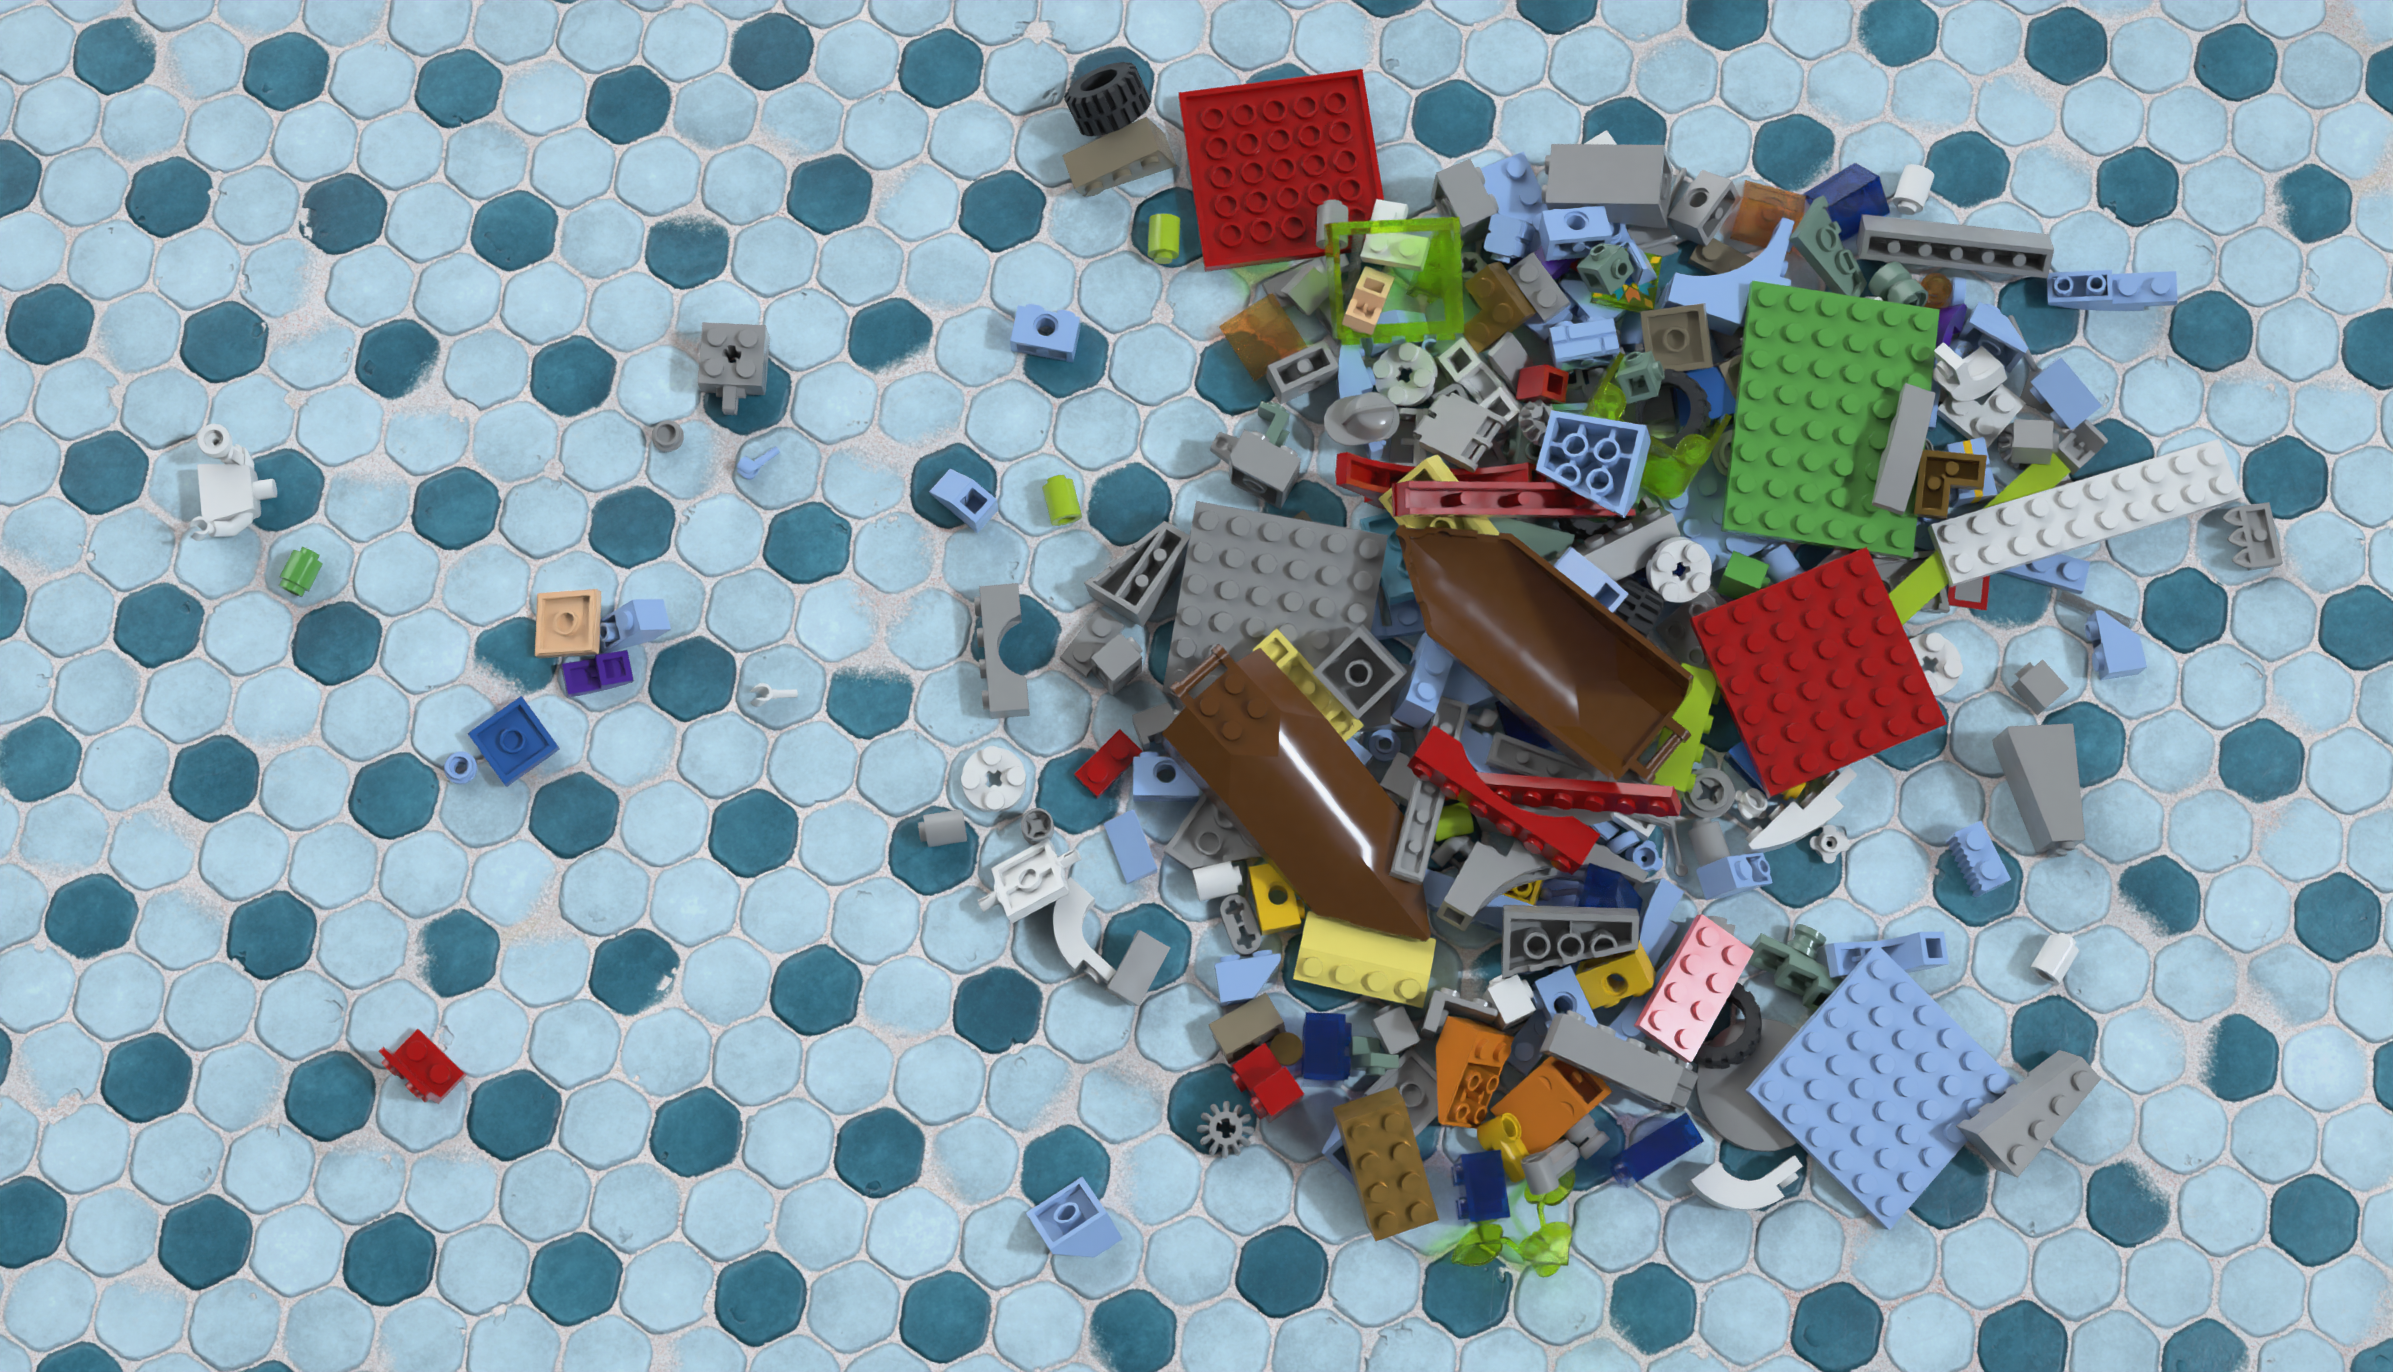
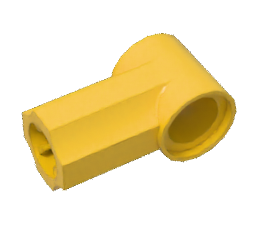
M1505 1113L1479 1125L1477 1137L1480 1145L1486 1151L1495 1153L1511 1182L1516 1183L1525 1178L1521 1160L1530 1154L1520 1139L1522 1131L1519 1121L1511 1113Z

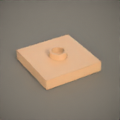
M589 589L537 593L535 656L538 658L599 654L601 591Z

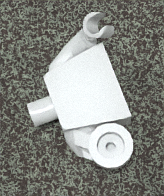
M209 424L199 432L197 437L198 446L204 454L212 458H218L224 464L197 465L202 517H195L190 522L189 527L197 526L202 531L193 533L192 538L195 541L204 539L207 534L211 537L236 536L249 526L253 519L261 516L260 500L277 497V487L274 479L258 481L257 473L254 471V462L248 450L238 444H235L234 447L232 445V436L225 427L219 424Z

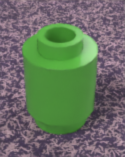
M302 547L300 551L293 550L279 576L282 579L279 587L303 597L305 591H310L323 563L318 561L320 555L305 547Z

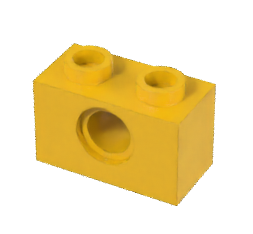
M1269 863L1249 867L1248 876L1261 936L1299 929L1301 925L1300 919L1305 918L1302 899L1296 900L1295 892ZM1273 890H1281L1285 893L1287 900L1283 904L1276 905L1269 900L1268 895Z
M1638 940V949L1598 958L1592 957L1581 961L1575 976L1591 1008L1595 1009L1600 1006L1609 1008L1618 1004L1622 998L1631 995L1633 997H1640L1648 993L1653 986L1656 972L1640 940ZM1618 974L1623 977L1624 981H1616L1610 975Z

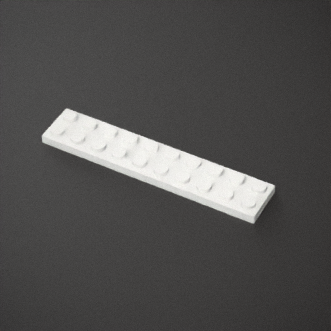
M2216 439L1934 523L1927 529L1935 550H1938L1950 582L1949 586L1953 587L2238 501L2243 496L2220 439Z

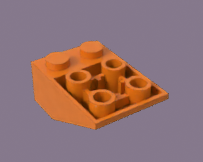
M1447 1016L1436 1045L1438 1122L1440 1124L1477 1129L1484 1121L1491 1096L1498 1087L1503 1065L1510 1056L1511 1045L1514 1040L1513 1036L1482 1021Z
M1550 1056L1493 1106L1490 1111L1495 1117L1511 1113L1517 1118L1522 1131L1520 1139L1531 1155L1543 1152L1613 1091L1601 1078Z

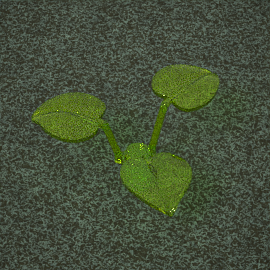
M1570 1169L1558 1179V1188L1545 1194L1532 1195L1527 1184L1524 1190V1197L1529 1204H1537L1536 1209L1541 1226L1538 1232L1534 1231L1531 1236L1522 1240L1518 1246L1509 1237H1502L1504 1230L1501 1225L1485 1224L1478 1226L1466 1233L1458 1242L1451 1257L1452 1264L1468 1267L1485 1265L1493 1261L1501 1253L1502 1244H1506L1517 1252L1523 1261H1529L1539 1277H1549L1555 1274L1561 1266H1568L1569 1251L1573 1239L1572 1229L1565 1222L1546 1224L1544 1207L1545 1205L1556 1206L1569 1196L1576 1179L1574 1169Z

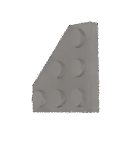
M1202 793L1164 849V854L1190 871L1227 861L1233 863L1262 857L1204 793Z

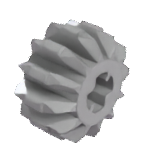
M1224 1101L1223 1112L1219 1111L1216 1104H1212L1210 1109L1214 1117L1207 1113L1201 1114V1119L1210 1125H1200L1197 1127V1132L1209 1133V1135L1200 1140V1144L1203 1146L1212 1141L1214 1144L1210 1147L1209 1154L1214 1155L1218 1147L1222 1148L1221 1156L1223 1159H1227L1228 1148L1230 1147L1233 1153L1239 1156L1241 1151L1237 1143L1245 1147H1249L1251 1143L1242 1134L1251 1135L1254 1133L1253 1127L1242 1126L1251 1120L1250 1114L1239 1118L1238 1115L1242 1110V1106L1239 1104L1235 1107L1233 1113L1229 1112V1101ZM1222 1122H1229V1128L1235 1129V1133L1230 1132L1229 1138H1222V1132L1216 1131L1217 1125L1221 1127Z

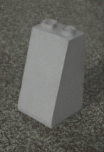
M1551 144V153L1545 157V174H1548L1547 185L1542 186V203L1547 205L1548 210L1604 206L1608 222L1667 228L1673 169L1665 146Z
M2073 724L2008 726L1992 740L1993 748L2035 852H2047V857L2066 856L2068 851L2075 850V846L2085 840Z

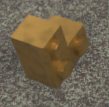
M1499 261L1487 265L1464 283L1482 310L1461 326L1459 330L1475 352L1479 354L1490 350L1497 340H1500L1507 332H1513L1537 313V311Z
M1923 450L1919 464L1914 515L1922 518L1947 520L1950 488L1983 491L1987 455Z

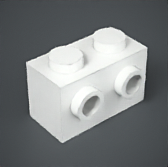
M1518 974L1510 978H1502V975L1492 979L1489 981L1490 984L1486 986V992L1481 997L1483 1000L1491 1002L1493 1009L1498 1010L1494 1023L1497 1029L1501 1031L1529 1019L1536 1010L1531 1001V998L1534 997L1531 987L1525 979L1521 981Z

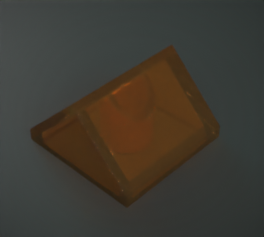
M1745 180L1730 239L1766 248L1773 230L1782 217L1794 221L1793 233L1803 218L1806 196Z

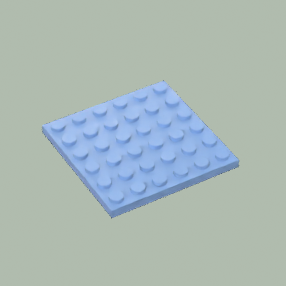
M1874 946L1745 1092L1881 1226L1890 1230L1968 1141L1956 1125L1965 1119L1970 1120L1979 1113L1978 1109L1986 1103L1992 1104L2005 1094V1089L2012 1084L2017 1085L2018 1083L1880 946Z

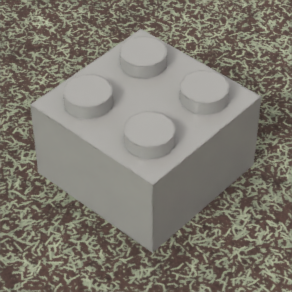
M1471 159L1436 172L1431 197L1457 249L1486 238L1487 234L1491 233L1488 229L1491 216L1499 211L1493 194L1488 195L1484 187L1485 178L1479 167L1475 168Z
M1362 624L1312 673L1358 720L1407 673V670Z

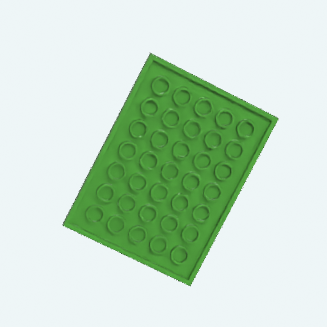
M1752 280L1749 284L1721 526L1722 532L1854 552L1867 547L1869 553L1874 555L1907 560L1913 558L1918 516L1914 515L1919 466L1903 515L1873 506L1872 501L1881 455L1887 446L1891 422L1896 416L1902 387L1907 383L1931 391L1939 309Z

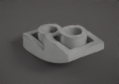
M1507 332L1492 345L1487 355L1493 370L1504 377L1506 385L1516 397L1519 370L1533 367L1534 364L1514 335Z

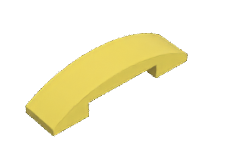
M1277 628L1253 649L1255 651L1261 648L1325 716L1345 742L1364 726L1312 673L1315 670L1314 667Z

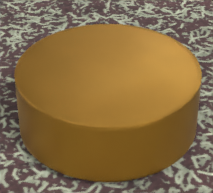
M1283 1032L1274 1037L1270 1050L1281 1066H1292L1300 1060L1303 1054V1044L1297 1035Z

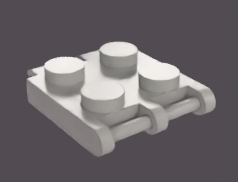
M1453 392L1449 397L1440 393L1428 410L1429 416L1424 415L1413 431V437L1419 440L1420 448L1435 455L1438 454L1439 457L1474 473L1478 467L1476 463L1485 450H1490L1493 445L1491 441L1499 429H1504L1508 422L1504 417Z

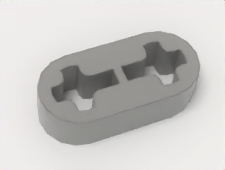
M1229 895L1221 903L1220 916L1234 951L1240 956L1253 955L1252 953L1258 951L1261 943L1258 927L1247 900L1240 895ZM1234 902L1236 906L1244 908L1240 911L1241 923H1236L1233 914H1226L1225 911H1228L1230 907L1229 903ZM1244 927L1246 935L1248 937L1254 936L1255 938L1251 942L1250 949H1246L1244 945L1237 944L1241 940L1240 928Z

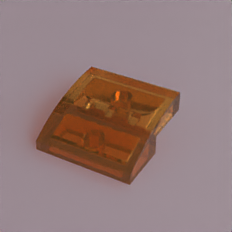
M1272 292L1218 326L1253 381L1267 374L1268 365L1308 348Z

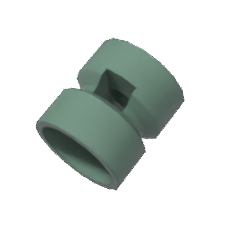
M1894 261L1883 266L1874 274L1869 283L1870 292L1876 297H1881L1883 301L1923 307L1928 299V292L1916 279H1912V275L1900 262Z

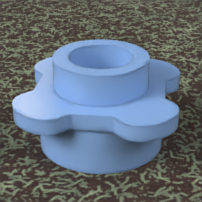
M1644 841L1637 848L1630 847L1625 852L1627 860L1636 863L1646 872L1652 870L1659 871L1663 866V860L1659 858L1658 852L1655 849L1656 845L1652 841ZM1642 856H1645L1647 858L1646 862H1643L1641 860Z

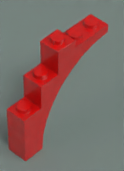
M1349 452L1337 454L1335 469L1336 485L1364 496V503L1384 510L1386 508L1379 498L1392 488V484L1398 483L1416 466L1381 462ZM1529 462L1477 468L1474 473L1463 468H1449L1458 481L1546 482V477L1537 473V466Z

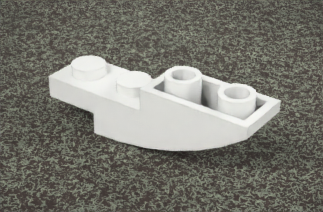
M1849 766L1841 773L1838 770L1833 771L1822 782L1826 788L1819 795L1812 791L1800 803L1804 809L1795 801L1791 802L1787 807L1781 803L1768 816L1772 822L1764 830L1758 825L1745 838L1749 844L1742 851L1745 854L1769 852L1795 843L1816 831L1844 807L1835 797L1857 774Z

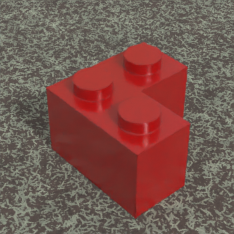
M1263 1043L1232 1065L1231 1069L1234 1074L1230 1078L1241 1093L1245 1090L1252 1098L1249 1105L1259 1120L1265 1117L1268 1123H1271L1303 1099L1305 1093L1286 1066L1282 1068L1266 1043Z

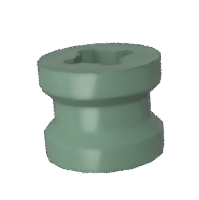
M1797 924L1794 929L1795 936L1793 940L1788 941L1787 945L1816 961L1818 957L1816 952L1819 947L1825 944L1826 937L1811 927Z

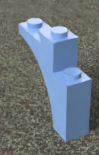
M1782 217L1773 230L1766 249L1751 262L1738 269L1711 276H1691L1676 272L1667 285L1661 309L1706 303L1708 328L1732 336L1739 326L1744 327L1749 284L1752 280L1785 286L1791 285L1792 280L1784 278L1788 267V262L1784 261L1786 251L1790 252L1793 247L1789 239L1793 234L1794 221Z

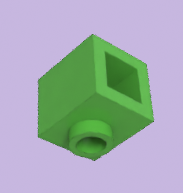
M1733 550L1716 592L1736 600L1768 587L1771 579L1766 578L1765 575L1769 564Z

